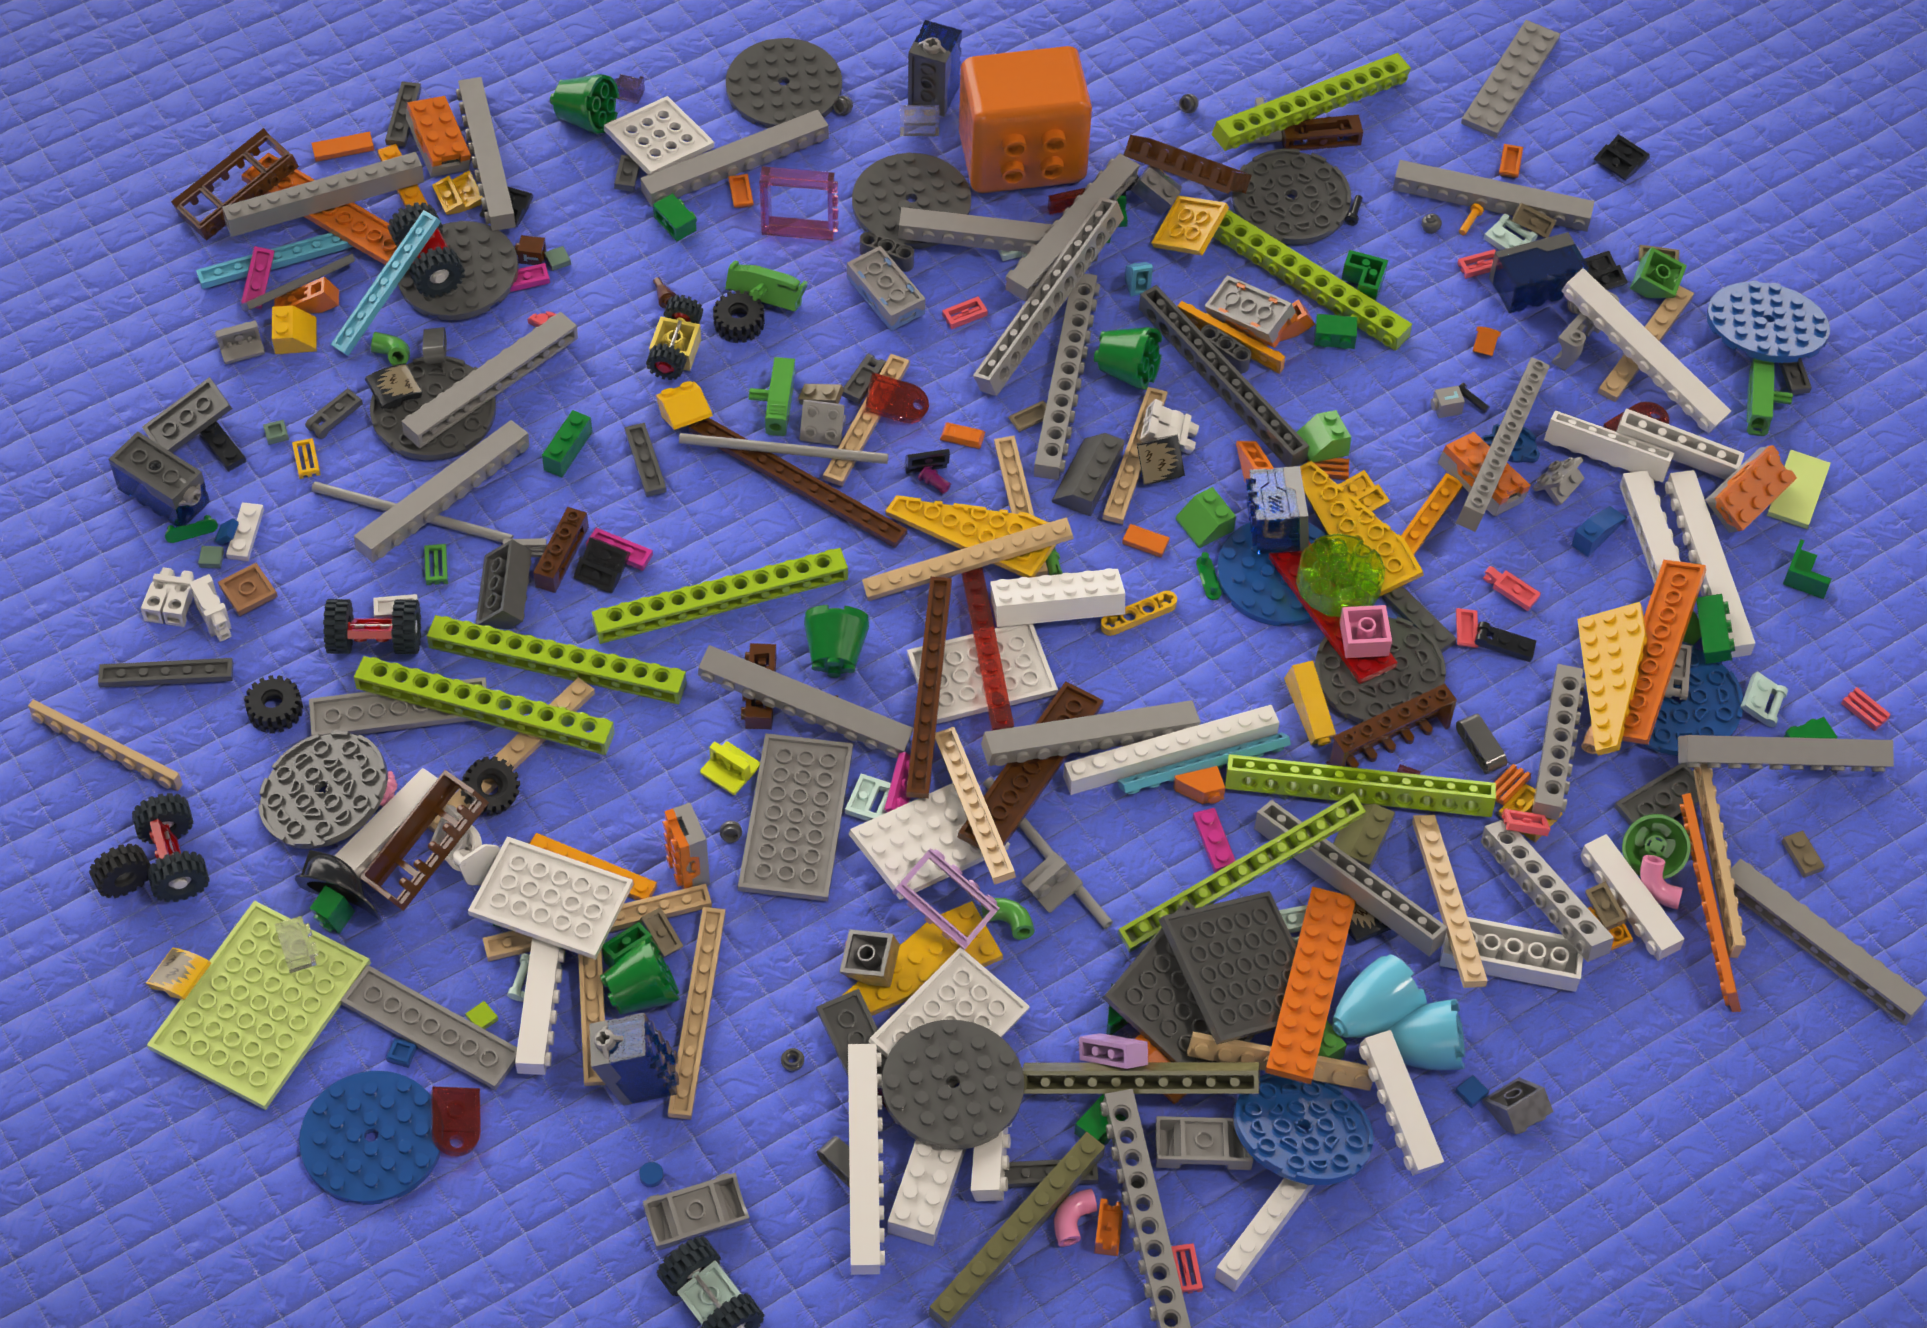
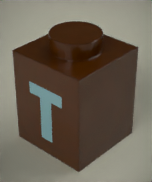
M521 235L519 243L515 245L519 264L538 265L544 263V252L547 251L545 238Z

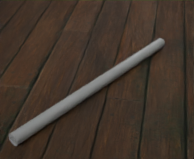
M989 777L984 781L983 785L987 790L994 783V779ZM1025 817L1018 827L1044 858L1047 859L1054 851ZM1083 885L1074 892L1104 929L1112 925L1113 921Z

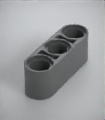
M864 232L860 235L861 255L881 246L903 272L913 269L914 249L911 246L874 232Z
M1206 325L1201 329L1205 337L1241 374L1249 370L1251 351L1213 325Z
M445 327L424 329L422 349L425 365L446 363L447 339Z
M1479 714L1471 715L1456 722L1458 734L1485 774L1507 765L1504 751Z
M834 1136L817 1151V1155L850 1188L849 1146L839 1137Z

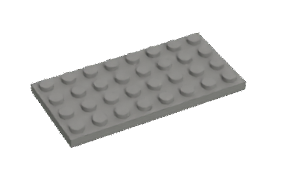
M765 733L738 882V891L828 901L853 743Z

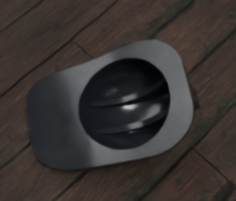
M313 850L309 851L302 874L295 876V881L300 888L319 895L326 885L344 896L349 903L366 910L381 922L382 919L376 909L364 897L363 887L358 876L346 862L330 854Z

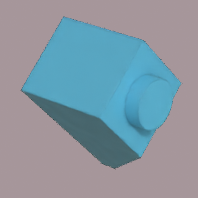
M1142 262L1126 265L1125 281L1130 296L1140 295L1151 288L1152 264Z

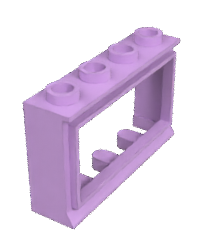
M930 848L892 893L894 895L897 893L902 895L908 901L907 905L911 909L917 908L926 916L924 920L928 924L934 923L943 931L942 936L947 940L951 938L965 950L1000 908L993 897L988 894L985 896L979 890L980 887L976 882L971 879L968 881L962 876L963 872L953 864L951 866L947 863L945 856L940 851ZM928 859L989 910V913L968 937L963 935L907 886V883Z

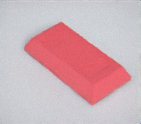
M1456 608L1457 645L1478 648L1479 646L1474 642L1475 636L1478 634L1477 611Z

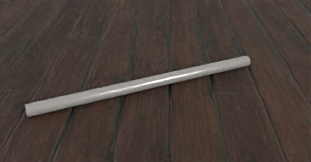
M680 433L679 435L680 444L888 464L889 454L685 433Z
M316 481L312 485V492L382 511H388L397 504ZM437 515L431 522H428L503 543V539H513L512 534Z

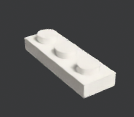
M242 502L237 517L239 525L233 540L229 543L226 553L227 559L249 561L264 512L263 505Z

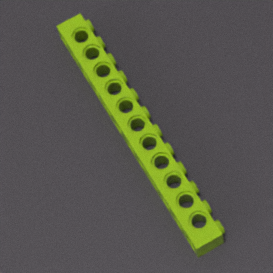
M1397 52L1216 121L1211 135L1224 151L1238 148L1240 145L1248 142L1251 143L1260 137L1269 136L1271 133L1282 131L1286 127L1298 125L1304 120L1313 119L1317 115L1328 113L1338 107H1344L1346 104L1354 101L1357 102L1364 97L1373 96L1377 92L1388 90L1395 85H1401L1407 81L1411 67Z
M1227 211L1213 236L1223 245L1232 248L1239 255L1248 258L1255 265H1259L1271 275H1275L1287 285H1291L1303 295L1310 297L1319 305L1331 310L1335 315L1357 317V327L1395 351L1410 337L1412 323L1232 211Z
M841 548L829 549L818 554H809L802 558L786 560L783 563L766 565L763 568L747 570L740 574L728 575L712 581H704L701 584L684 586L674 591H665L658 595L642 597L635 601L622 602L607 608H599L596 611H592L593 626L599 644L846 581L848 580V566Z
M435 615L427 634L428 645L431 649L572 681L579 677L590 685L678 705L687 684L686 671H682L679 668H668L657 663L650 664L635 658L619 657L616 654H606L594 649L579 648L573 644L566 645L550 639L544 640L532 635L517 634L510 630L495 629L488 625L482 626L473 624L470 621L455 620L448 616Z
M363 656L354 675L356 689L602 755L607 754L615 735L614 723L606 718H596L584 712L578 713L570 711L565 707H555L542 701H532L520 695L514 696L506 694L501 690L487 689L482 685L468 684L460 679L453 680L437 673L423 672L418 668L404 667L399 663H389L377 657Z
M1231 754L1228 756L1225 789L1335 801H1340L1355 793L1362 804H1377L1492 817L1496 801V783Z
M1355 793L1350 794L1119 928V937L1130 953L1152 940L1162 928L1159 919L1162 916L1175 913L1184 901L1187 900L1195 908L1216 903L1359 820L1366 813Z

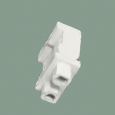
M1155 399L1146 408L1140 441H1151L1159 437L1178 434L1181 452L1191 454L1195 449L1196 442L1187 437L1194 438L1197 435L1199 425L1191 422V415H1184L1180 411L1162 406V401Z
M163 567L160 574L154 573L153 581L141 606L144 621L163 624L165 620L167 625L185 627L187 622L186 615L193 599L189 582L194 581L192 571L184 570L180 577H176L174 570Z
M210 574L189 582L195 605L206 623L211 637L216 635L220 642L232 637L229 630L231 629V624L224 603L220 602L216 594Z

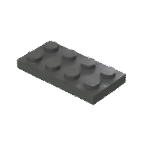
M209 377L142 426V428L152 441L173 453L233 408Z
M1681 763L1617 801L1614 808L1629 825L1649 814H1663L1677 819L1682 816L1680 804L1684 803L1683 794L1691 793L1694 807L1699 805L1694 772L1687 768V764Z
M859 989L816 1007V1011L847 1077L848 1044H870V1037L878 1030ZM882 1053L881 1067H877V1074H883L884 1064L887 1059Z

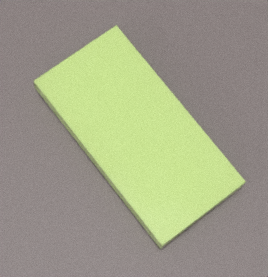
M1790 450L1784 467L1787 470H1792L1797 479L1771 503L1767 516L1808 529L1831 463Z

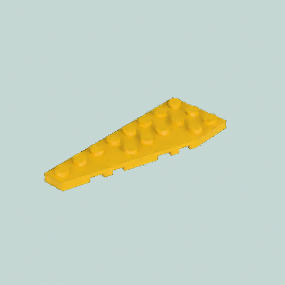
M1310 461L1300 466L1304 493L1344 562L1365 603L1424 576L1423 570L1402 536L1397 535L1391 530L1390 526L1379 520L1371 510L1353 495L1348 494L1340 484H1336L1330 479L1329 475L1315 463Z
M898 495L895 496L885 510L886 516L960 549L1049 523L1025 512L1015 514L1008 513V510L1002 509L1000 511L987 510L986 507L958 503L948 505L943 504V501L925 502L921 501V498ZM1057 544L993 564L1022 577H1035Z
M1640 602L1577 619L1595 751L1598 756L1620 750L1625 730V719L1630 711L1628 708L1629 703L1633 699L1639 675V663L1643 659V647L1647 643L1643 608Z

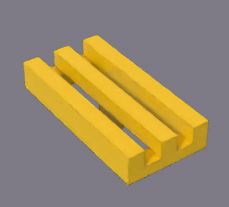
M313 438L292 442L299 478L304 479L305 475H308L309 478L312 477V474H316V476L321 475ZM307 444H310L315 468H310L306 449ZM297 446H302L306 465L305 470H302Z

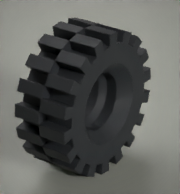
M736 290V294L728 292L727 297L722 295L720 301L717 300L713 307L716 332H719L721 338L725 336L726 341L733 339L734 343H738V340H742V343H745L747 338L750 340L755 339L754 335L759 336L765 324L764 306L761 304V300L754 301L753 296H749V292L744 291V294H740V290ZM735 313L746 314L743 318H734L731 315Z
M273 675L268 676V680H264V677L259 679V684L254 682L251 684L252 689L248 688L246 691L247 696H245L244 701L251 723L253 722V726L256 729L260 726L262 732H266L267 729H269L270 733H275L276 729H279L280 733L284 732V727L292 728V722L297 724L299 721L298 716H302L303 703L299 689L295 683H291V679L286 678L284 681L283 676L280 675L277 676V679H274ZM277 698L282 700V703L277 707L269 708L265 706V703L271 699Z
M488 756L483 757L482 760L478 759L462 777V782L474 789L489 802L480 815L487 813V816H492L494 813L497 815L501 814L512 805L520 790H518V787L520 786V781H517L519 775L517 772L513 773L512 769L514 767L511 764L507 766L505 764L507 761L504 759L498 761V757L495 756L491 759ZM493 779L498 784L497 793L488 795L483 792L481 787L483 780ZM461 790V796L466 797L464 800L465 804H472L475 799Z
M121 844L118 845L117 849L112 847L108 853L103 852L100 854L101 858H96L94 860L95 864H91V870H89V874L101 896L111 898L113 895L114 898H119L121 894L126 896L129 891H136L138 886L142 887L145 884L144 881L149 880L147 871L151 869V864L139 845L127 844L124 847Z

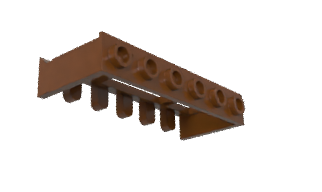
M263 128L173 199L171 203L178 215L207 241L226 226L223 206L266 194L299 166L293 154L288 152ZM264 142H267L269 146L282 156L267 169L251 155L252 153L254 156H258L260 154L258 147ZM245 158L261 174L226 202L222 203L212 194L214 191L212 184L219 178L224 181L228 180L230 177L228 171L234 166L240 169L245 166L243 159ZM202 193L217 209L199 222L184 206L189 202L192 205H197L199 202L197 196Z
M1130 135L1124 152V156L1227 194L1230 191L1246 194L1252 177L1249 173L1149 137Z
M1444 683L1332 737L1334 744L1331 758L1325 763L1327 765L1343 767L1347 764L1348 767L1358 768L1359 762L1354 756L1361 752L1365 754L1370 762H1375L1377 753L1373 748L1374 746L1382 743L1387 752L1393 753L1395 752L1396 744L1391 738L1399 734L1407 744H1412L1414 742V735L1410 729L1415 726H1419L1425 735H1431L1433 727L1428 720L1437 717L1444 728L1448 729L1450 728L1457 699Z
M444 770L360 878L404 911L489 802L474 789ZM460 788L475 800L469 808H466L464 805L457 807V812L462 816L457 820L445 812L443 808ZM439 815L449 822L445 823L442 827L447 836L440 844H437L435 841H431L428 844V848L433 853L425 863L420 859L415 860L414 867L419 870L417 871L402 859L436 816ZM399 865L411 874L413 879L411 881L405 877L400 879L399 884L404 890L396 899L381 886Z

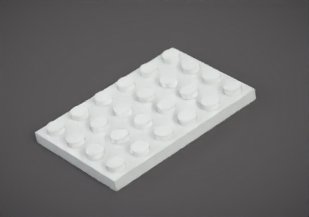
M1033 624L1004 626L946 640L937 724L1058 693L1056 683ZM923 646L907 650V656L917 685L919 684Z
M953 783L929 793V799L918 798L850 829L849 836L892 891L930 848L940 851L945 856L947 863L951 866L952 864L957 866L961 871L984 861L980 849L957 838L958 832L966 822L967 817ZM1009 842L1005 845V850L1009 849ZM928 859L907 883V886L916 893L949 876ZM899 893L896 894L899 900L904 898Z
M507 836L468 909V914L596 960L634 884L632 879Z
M960 947L870 1037L869 1043L876 1044L877 1050L887 1058L895 1044L908 1032L926 1023L939 1020L973 1022L990 1029L1002 1038L1029 1010L1030 1006ZM952 1078L947 1082V1085L951 1088L958 1084Z

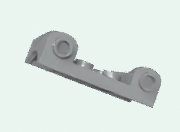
M1609 292L1619 302V298L1615 294ZM1580 312L1558 337L1562 350L1552 360V363L1563 370L1569 368L1581 355L1586 336L1589 337L1593 331L1599 333L1601 330L1596 328L1594 323Z
M1156 1116V1168H1180V1164L1227 1165V1169L1231 1170L1252 1169L1253 1157L1240 1142L1236 1134L1233 1118Z
M736 1173L721 1174L713 1180L661 1196L659 1194L653 1195L643 1201V1208L656 1251L678 1245L680 1241L722 1228L727 1230L749 1223L750 1219L740 1192Z

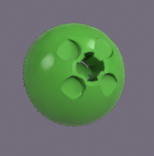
M1649 814L1634 821L1627 829L1622 843L1624 858L1639 876L1643 856L1654 855L1662 858L1665 861L1664 879L1674 876L1683 869L1689 859L1691 850L1690 839L1684 827L1674 818L1663 814Z

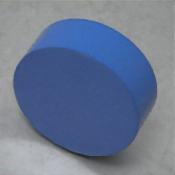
M656 1162L645 1163L639 1171L641 1183L647 1187L658 1186L664 1177L662 1167Z

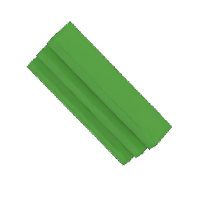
M446 544L425 545L426 585H431L432 582H435V585L440 584V582L448 584ZM438 550H442L443 576H439ZM430 551H434L435 576L432 577L430 574Z

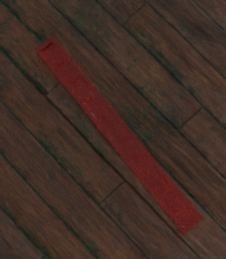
M980 567L963 572L961 576L991 730L993 731L1013 728L1014 722L983 568Z

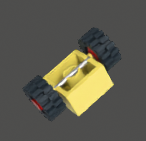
M685 295L670 297L663 316L665 317H660L646 361L647 369H650L652 374L656 373V377L662 376L661 379L664 380L666 377L668 380H672V378L675 380L681 376L683 370L691 371L701 342L699 323L703 315L702 305L700 303L697 304L698 301L695 299L692 301V297L688 296V298H685Z

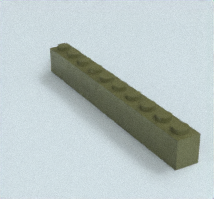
M1093 1062L1024 1063L1022 1068L1024 1075L1023 1094H1106L1133 1089L1134 1094H1259L1260 1089L1259 1062H1148V1065L1128 1069Z
M1086 1132L930 1305L929 1316L943 1328H951L1102 1159L1105 1146Z

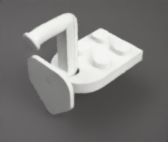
M446 805L445 812L457 820L462 817L457 812L455 806ZM442 817L431 841H435L437 844H440L447 836L442 827L445 823L449 822ZM471 825L445 858V861L453 869L461 871L468 885L480 886L496 859L500 848L497 845H482L479 832Z

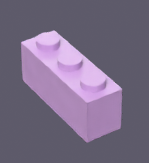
M1101 1033L1079 1037V1059L1126 1069L1148 1065V1041Z

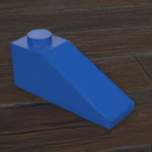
M1611 506L1588 518L1575 531L1571 546L1589 557L1626 521L1627 517Z

